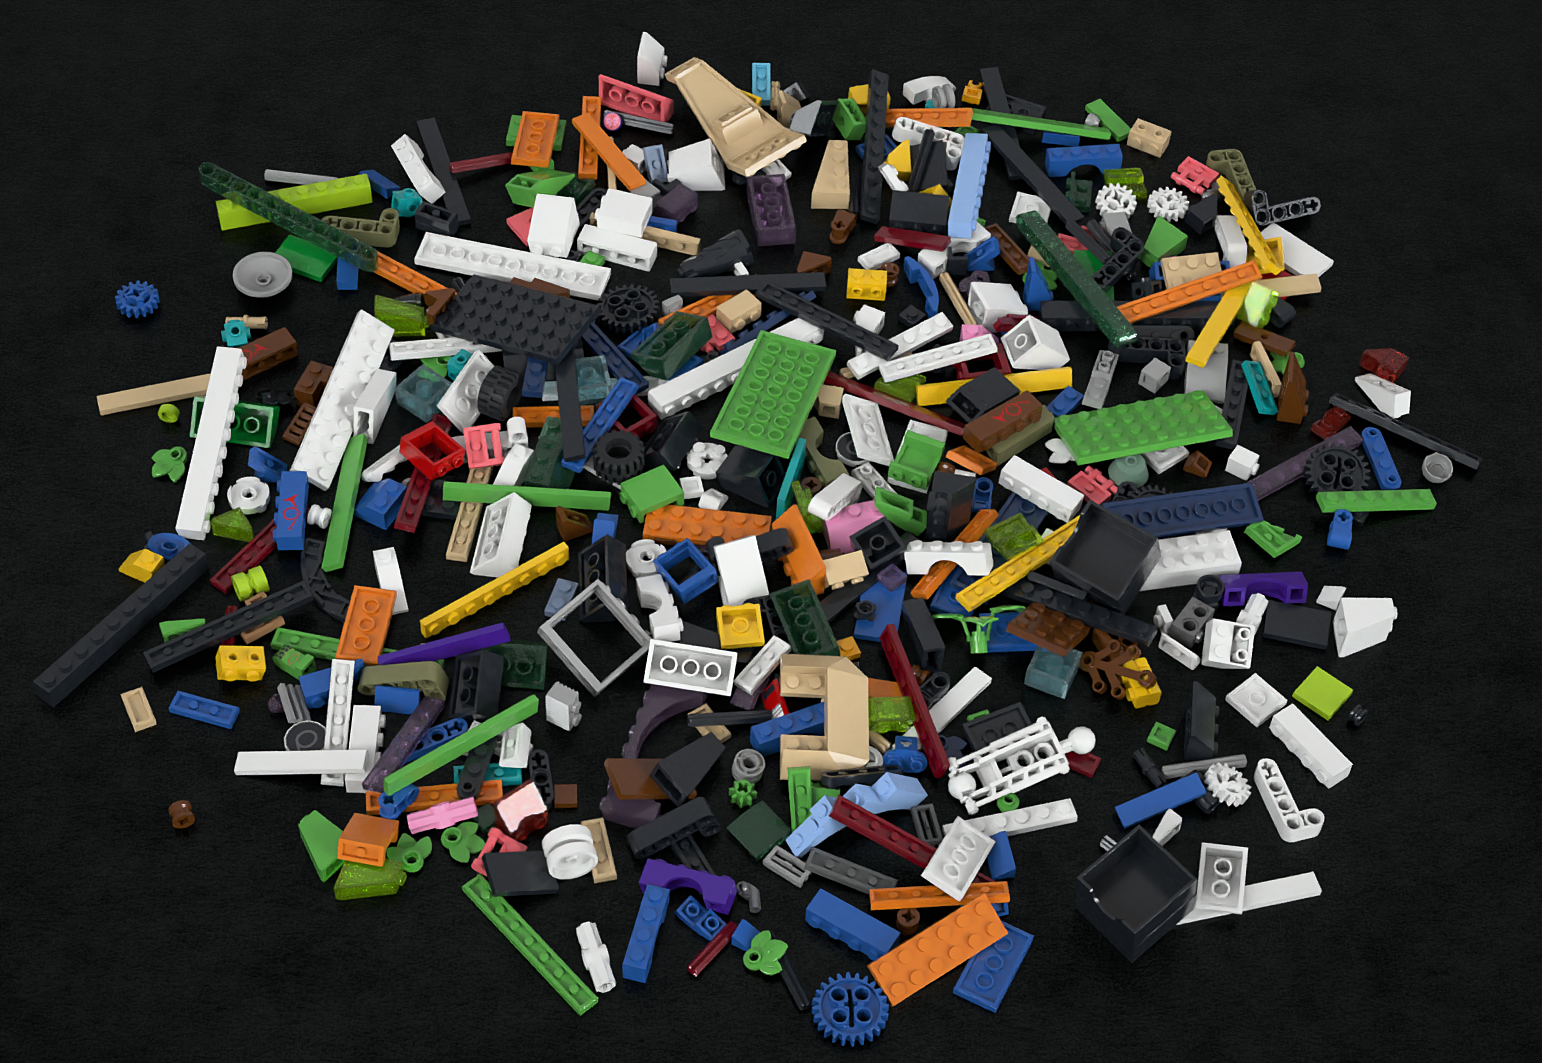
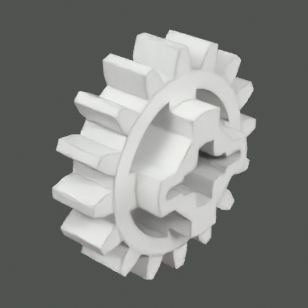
M1112 183L1109 184V188L1103 186L1102 191H1098L1095 201L1097 203L1096 209H1101L1100 215L1104 213L1125 212L1127 219H1129L1130 214L1133 215L1137 204L1135 201L1136 195H1131L1132 189L1127 191V186L1125 185L1121 188L1119 183L1115 187Z
M1160 187L1158 192L1154 190L1152 195H1149L1147 207L1150 208V213H1154L1155 218L1161 216L1163 219H1167L1168 222L1171 219L1178 221V217L1183 218L1184 214H1187L1189 201H1186L1187 196H1182V191L1177 193L1176 188L1169 190L1166 187L1163 190Z
M1219 762L1216 765L1212 764L1204 775L1206 778L1204 783L1209 785L1207 790L1213 791L1212 796H1217L1221 803L1226 801L1228 806L1232 803L1235 807L1239 804L1243 805L1251 794L1249 792L1251 786L1246 784L1248 780L1242 778V773L1235 771V767L1230 769L1226 763L1223 766Z

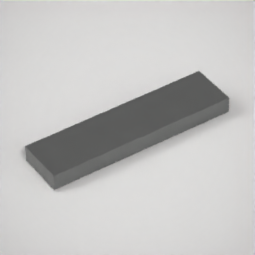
M812 847L804 867L805 870L869 894V889L895 888L898 881L815 847Z

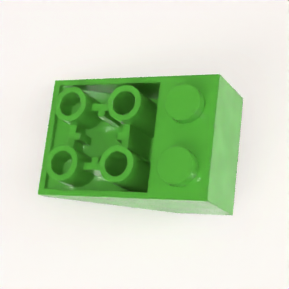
M552 169L521 173L512 178L505 186L514 204L534 208L537 194L555 196L559 190L569 184L575 177V174Z

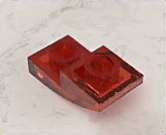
M1334 406L1325 412L1322 419L1313 423L1310 430L1324 440H1328L1346 425L1351 416L1342 408Z

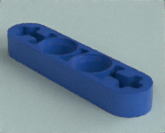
M454 718L393 743L387 748L388 762L393 766H399L420 758L467 732L468 724L462 718ZM455 727L462 729V731L458 732V730L455 729ZM435 734L444 736L441 741H434L432 739ZM416 742H420L424 745L419 750H415L411 747ZM397 752L401 756L397 757L396 755H393V753Z

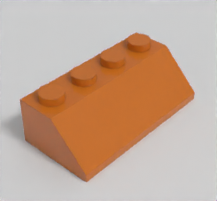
M792 505L772 523V530L786 528L789 531L794 550L789 555L778 559L783 561L785 574L790 576L792 589L798 593L801 600L824 593L826 566L797 505Z

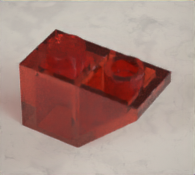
M1393 348L1368 349L1363 352L1359 365L1394 383L1405 371L1409 357Z

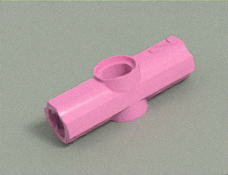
M472 796L451 803L449 801L441 802L430 806L429 809L407 814V820L411 833L415 834L433 828L442 829L452 826L455 822L478 816V811Z

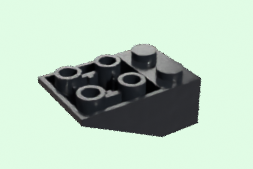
M994 367L959 387L946 402L968 424L1013 399L1021 391Z

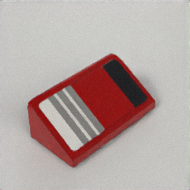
M775 679L761 694L765 709L771 710L772 719L790 714L784 696H780L779 682Z

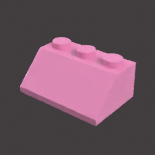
M875 500L845 506L828 521L821 519L820 527L829 549L840 548L841 552L845 554L855 552L851 547L849 536L884 517L874 505Z

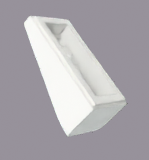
M1169 808L1157 827L1153 838L1161 846L1166 844L1179 831L1182 817Z

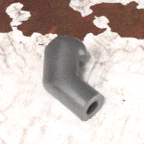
M1217 182L1212 183V188L1201 194L1202 199L1214 193L1217 195V200L1220 198L1221 193L1218 190L1219 185Z
M740 881L736 886L737 892L749 901L750 912L757 913L761 911L759 890L750 883Z

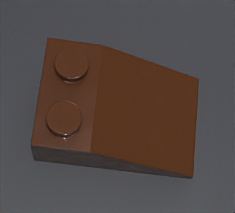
M1290 352L1278 396L1277 421L1301 424L1303 416L1306 417L1308 412V405H1305V402L1308 400L1309 390H1306V380L1295 353Z

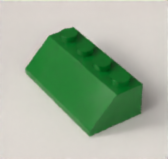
M204 395L194 396L190 437H197L206 398ZM239 400L238 404L234 405L235 419L233 423H230L231 437L226 442L270 448L278 427L280 406Z

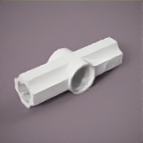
M1259 593L1252 594L1245 609L1241 610L1236 623L1255 626L1254 635L1258 630L1262 615L1268 605V600L1265 596Z
M582 923L576 928V933L582 948L581 952L585 968L590 972L596 992L604 993L610 991L616 986V982L609 965L610 959L606 945L602 944L595 923Z

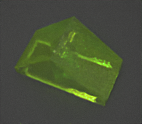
M240 507L214 517L211 520L213 535L250 542L254 538L252 526Z

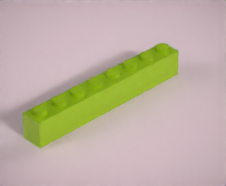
M367 174L219 200L216 201L221 229L228 230L372 203V194Z

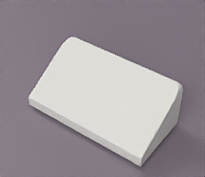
M1165 633L1161 634L1158 647L1191 670H1194L1201 662L1199 656Z
M524 723L516 724L503 732L499 766L527 767L531 730Z

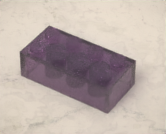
M785 174L747 177V197L757 246L794 244L796 224Z

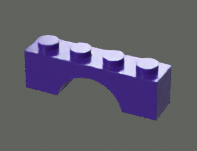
M1302 572L1219 575V578L1224 583V592L1221 598L1223 606H1242L1252 594L1257 593L1275 597L1285 604L1306 603L1308 583Z
M648 859L639 880L642 893H645L647 884L670 889V892L681 887L694 888L703 895L707 910L711 909L712 911L727 915L737 893L735 881L726 875L716 876L705 870L696 871L689 869L682 864L677 866L668 864L662 859Z

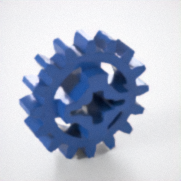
M137 281L134 285L132 282H129V286L123 285V291L118 290V296H115L117 309L121 310L122 315L127 313L129 318L132 315L138 318L141 314L143 317H146V313L152 314V308L157 309V303H160L158 290L154 289L153 284L148 286L146 281L143 284Z

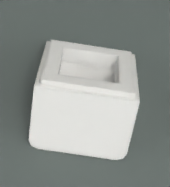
M711 488L702 493L698 506L703 509L720 510L728 500V497Z
M1324 586L1316 602L1336 611L1346 588L1341 586Z

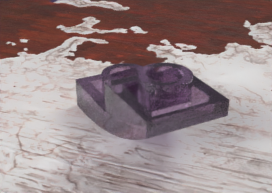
M771 674L752 695L737 687L730 703L748 711L753 710L758 696L763 694Z

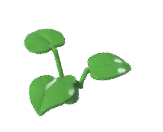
M1020 605L990 608V616L979 618H964L963 614L940 613L931 617L933 620L952 618L961 621L967 636V642H970V653H988L987 641H990L989 635L992 623L999 620L998 617H994L995 614L1005 610L1022 612L1026 607ZM966 622L977 624V632H972V636L969 633ZM988 623L985 634V631H981V626L984 627Z

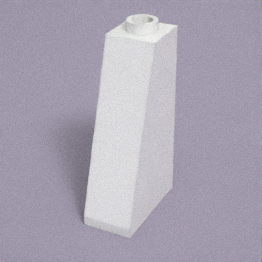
M381 369L375 371L354 405L353 437L365 434L368 437L367 443H374L396 391V372Z

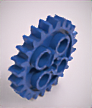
M847 972L846 978H842L838 973L836 981L829 977L828 985L822 982L821 990H816V998H813L812 1002L813 1022L819 1023L818 1031L825 1029V1038L832 1035L833 1043L839 1038L841 1039L842 1046L845 1045L846 1041H850L852 1047H854L856 1040L861 1045H864V1038L871 1042L873 1034L879 1036L880 1028L884 1029L885 1021L888 1020L889 1004H886L887 996L882 995L883 989H875L876 981L869 984L867 983L868 976L861 980L859 979V973H856L855 977L851 978L850 973ZM847 991L851 992L852 997L851 1009L853 1012L852 1021L854 1027L849 1026V1007ZM858 996H863V997H865L866 999H865V1000H859V999H857L856 997H858ZM834 997H840V998H842L843 1000L836 1001V1000H834L833 998H834ZM863 1017L866 1018L868 1021L863 1022L860 1021L858 1018ZM836 1018H841V1019H843L844 1021H843V1022H837V1021H835L834 1019H836Z

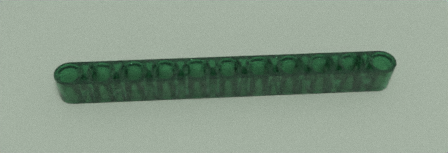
M205 162L199 166L200 181L204 187L363 271L373 272L378 268V255L373 247L213 163Z
M1036 210L1018 214L1016 216L1018 229L1111 343L1118 348L1136 342L1137 334L1134 327Z

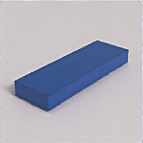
M177 691L169 706L171 713L228 729L232 728L240 713L239 707L182 691Z

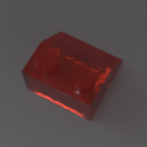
M531 779L493 802L495 827L516 841H522L529 833L535 829L542 828L548 822L547 807Z

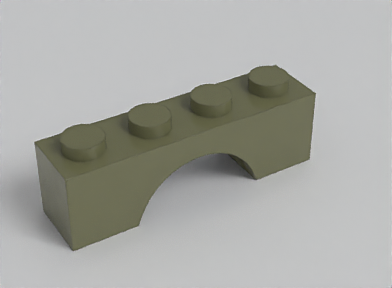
M816 417L807 419L798 439H806L805 460L807 461L810 473H814L815 477L820 480L821 488L824 489L843 473L847 475L849 473L841 460L828 459L818 452L817 448L823 442V429Z

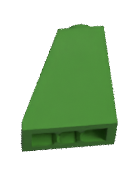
M1161 216L1157 217L1144 246L1141 261L1151 268L1154 262H1160L1162 258L1177 256L1185 250L1188 236Z
M314 810L311 814L302 818L299 830L320 879L325 882L347 861L337 859L339 837L343 831Z

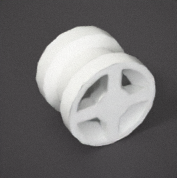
M314 504L309 510L307 523L310 525L317 524L320 528L325 529L331 520V509H322L319 505Z

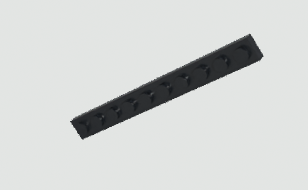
M872 69L869 73L859 219L877 224L880 220L882 173L878 167L883 164L889 75Z

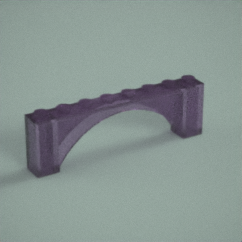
M650 684V690H646L643 697V708L639 707L637 711L636 725H632L630 728V740L623 745L622 759H637L643 742L659 724L678 713L704 705L708 693ZM609 780L607 786L608 794L606 797H602L599 808L602 810V818L604 820L637 829L661 816V803L655 802L654 799H618L611 780Z

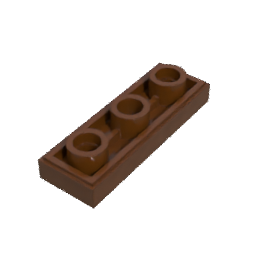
M1241 322L1233 333L1234 338L1244 343L1253 345L1254 342L1260 341L1265 350L1276 353L1279 356L1287 357L1295 347L1294 340L1245 322Z

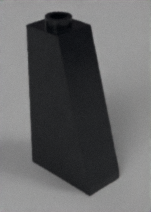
M924 599L902 601L901 616L917 665L922 670L931 671V674L941 672L945 646Z
M684 621L682 622L683 631H680V640L673 641V643L721 650L718 633ZM755 647L722 649L737 653L735 674H740L755 657Z
M710 732L659 761L649 776L672 802L679 807L689 798L726 747Z

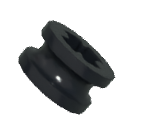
M1359 704L1349 714L1348 720H1353L1354 725L1358 726L1367 717L1369 711L1367 709L1363 710L1362 705Z

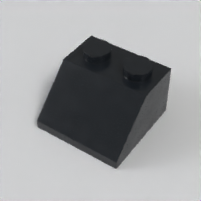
M886 516L849 536L851 547L855 552L862 550L866 566L871 571L907 550Z

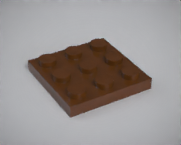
M1033 602L1008 623L1006 631L1065 657L1088 635L1090 627L1084 625L1079 620H1072L1066 617L1061 612L1052 611L1041 603Z

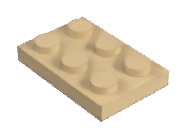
M1218 252L1162 258L1160 261L1166 290L1222 271Z

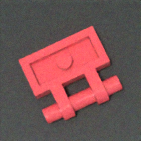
M1189 156L1178 166L1177 172L1181 174L1173 172L1171 175V179L1175 180L1176 184L1184 185L1194 194L1198 193L1200 195L1206 191L1205 188L1201 187L1202 185L1209 188L1219 177L1218 172Z
M713 314L698 321L696 328L688 325L685 329L689 333L688 336L693 341H696L699 344V348L704 352L706 351L707 354L714 351L713 347L721 351L725 348L723 344L731 339L735 341V337Z
M1090 466L1084 472L1080 471L1067 483V486L1083 494V499L1086 502L1090 499L1099 505L1108 502L1111 499V493L1115 495L1118 489L1114 481L1106 479L1102 476V472L1098 469L1094 470Z

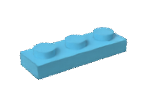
M752 63V94L762 98L761 106H770V63Z

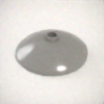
M272 252L250 254L241 259L233 270L235 286L242 293L253 297L273 296L283 291L292 279L290 263L281 255Z

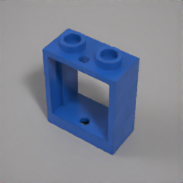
M688 538L677 543L673 548L660 554L653 560L656 572L661 574L664 582L668 583L671 590L684 604L719 582L716 569ZM690 556L702 570L678 585L667 571Z

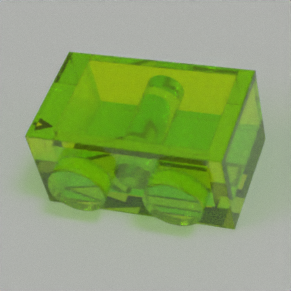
M1252 282L1236 318L1263 328L1270 319L1269 313L1278 302L1277 296L1279 293Z
M910 696L871 698L868 701L869 731L884 733L890 730H897V732H904L916 721Z

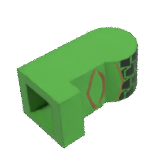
M287 644L283 645L272 657L274 663L279 668L298 680L299 676L316 671L313 656L309 654L304 655Z

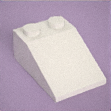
M1202 843L1195 909L1242 914L1248 854L1247 847Z

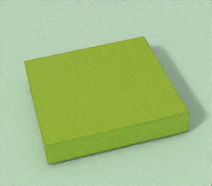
M1317 666L1294 691L1292 697L1326 720H1329L1351 696L1353 689Z

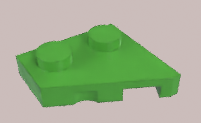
M1264 520L1261 523L1247 526L1244 532L1274 558L1299 544L1302 539L1298 534L1295 537L1283 533V528L1273 526Z

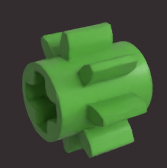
M746 779L738 782L734 781V788H729V795L732 796L731 803H736L740 808L747 805L751 806L752 799L757 798V791L754 790L755 784H750Z

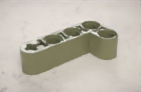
M1236 149L1209 152L1206 166L1218 172L1219 175L1225 174L1227 180L1234 184L1244 202L1245 193L1249 190H1256L1242 153ZM1256 194L1254 195V202L1257 200Z
M393 208L385 209L382 211L379 221L326 216L321 220L322 236L326 241L392 247L397 241L400 230L399 214Z
M433 661L367 666L362 668L357 689L364 695H375V686L377 685L419 689L423 691L428 700L441 703L446 699L449 678L442 667Z

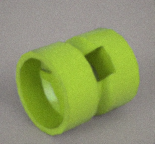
M260 565L248 569L247 574L240 572L231 576L235 592L240 601L253 597L254 593L270 591L265 573Z

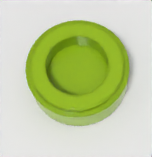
M171 404L161 405L158 412L159 418L168 423L176 422L180 414L179 409Z

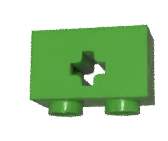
M838 99L833 116L834 123L845 140H861L865 133L866 118L854 99Z

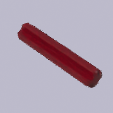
M733 921L728 922L688 964V972L693 976H697L732 939V935L738 925Z

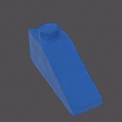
M1029 257L1023 301L1028 311H1039L1040 301H1053V293L1049 291L1048 283L1035 259Z
M363 659L355 660L353 684L360 679L362 668H364ZM331 668L299 676L300 688L307 709L319 708L328 704Z

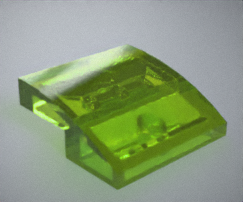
M1140 168L1104 169L1103 173L1107 188H1109L1110 183L1114 187L1119 183L1121 188L1126 185L1127 191L1132 189L1131 195H1136V199L1147 198V190L1143 183L1144 175Z
M915 374L886 383L883 377L876 381L874 389L911 402L917 395L916 386L924 385L927 377Z
M799 480L791 482L804 522L812 530L819 533L824 532L820 518L808 512V506L813 499L810 489L802 490Z
M1021 512L985 529L984 532L991 544L1007 560L1044 541L1033 524H1028Z

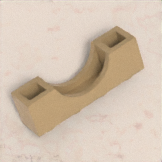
M822 385L813 404L819 416L839 419L844 388Z

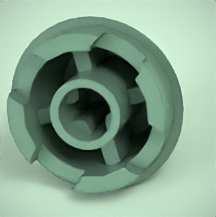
M1140 454L1116 458L1108 469L1109 479L1114 481L1117 487L1122 482L1128 481L1134 483L1139 488L1144 486L1149 477L1146 462Z

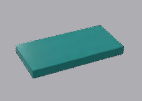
M799 438L797 440L777 498L776 519L791 506L804 468L806 439Z

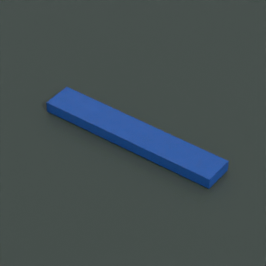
M620 377L583 430L586 458L571 462H565L563 458L561 461L563 467L577 473L582 471L593 455L594 443L597 442V438L599 436L603 437L604 433L609 432L639 389L637 383Z

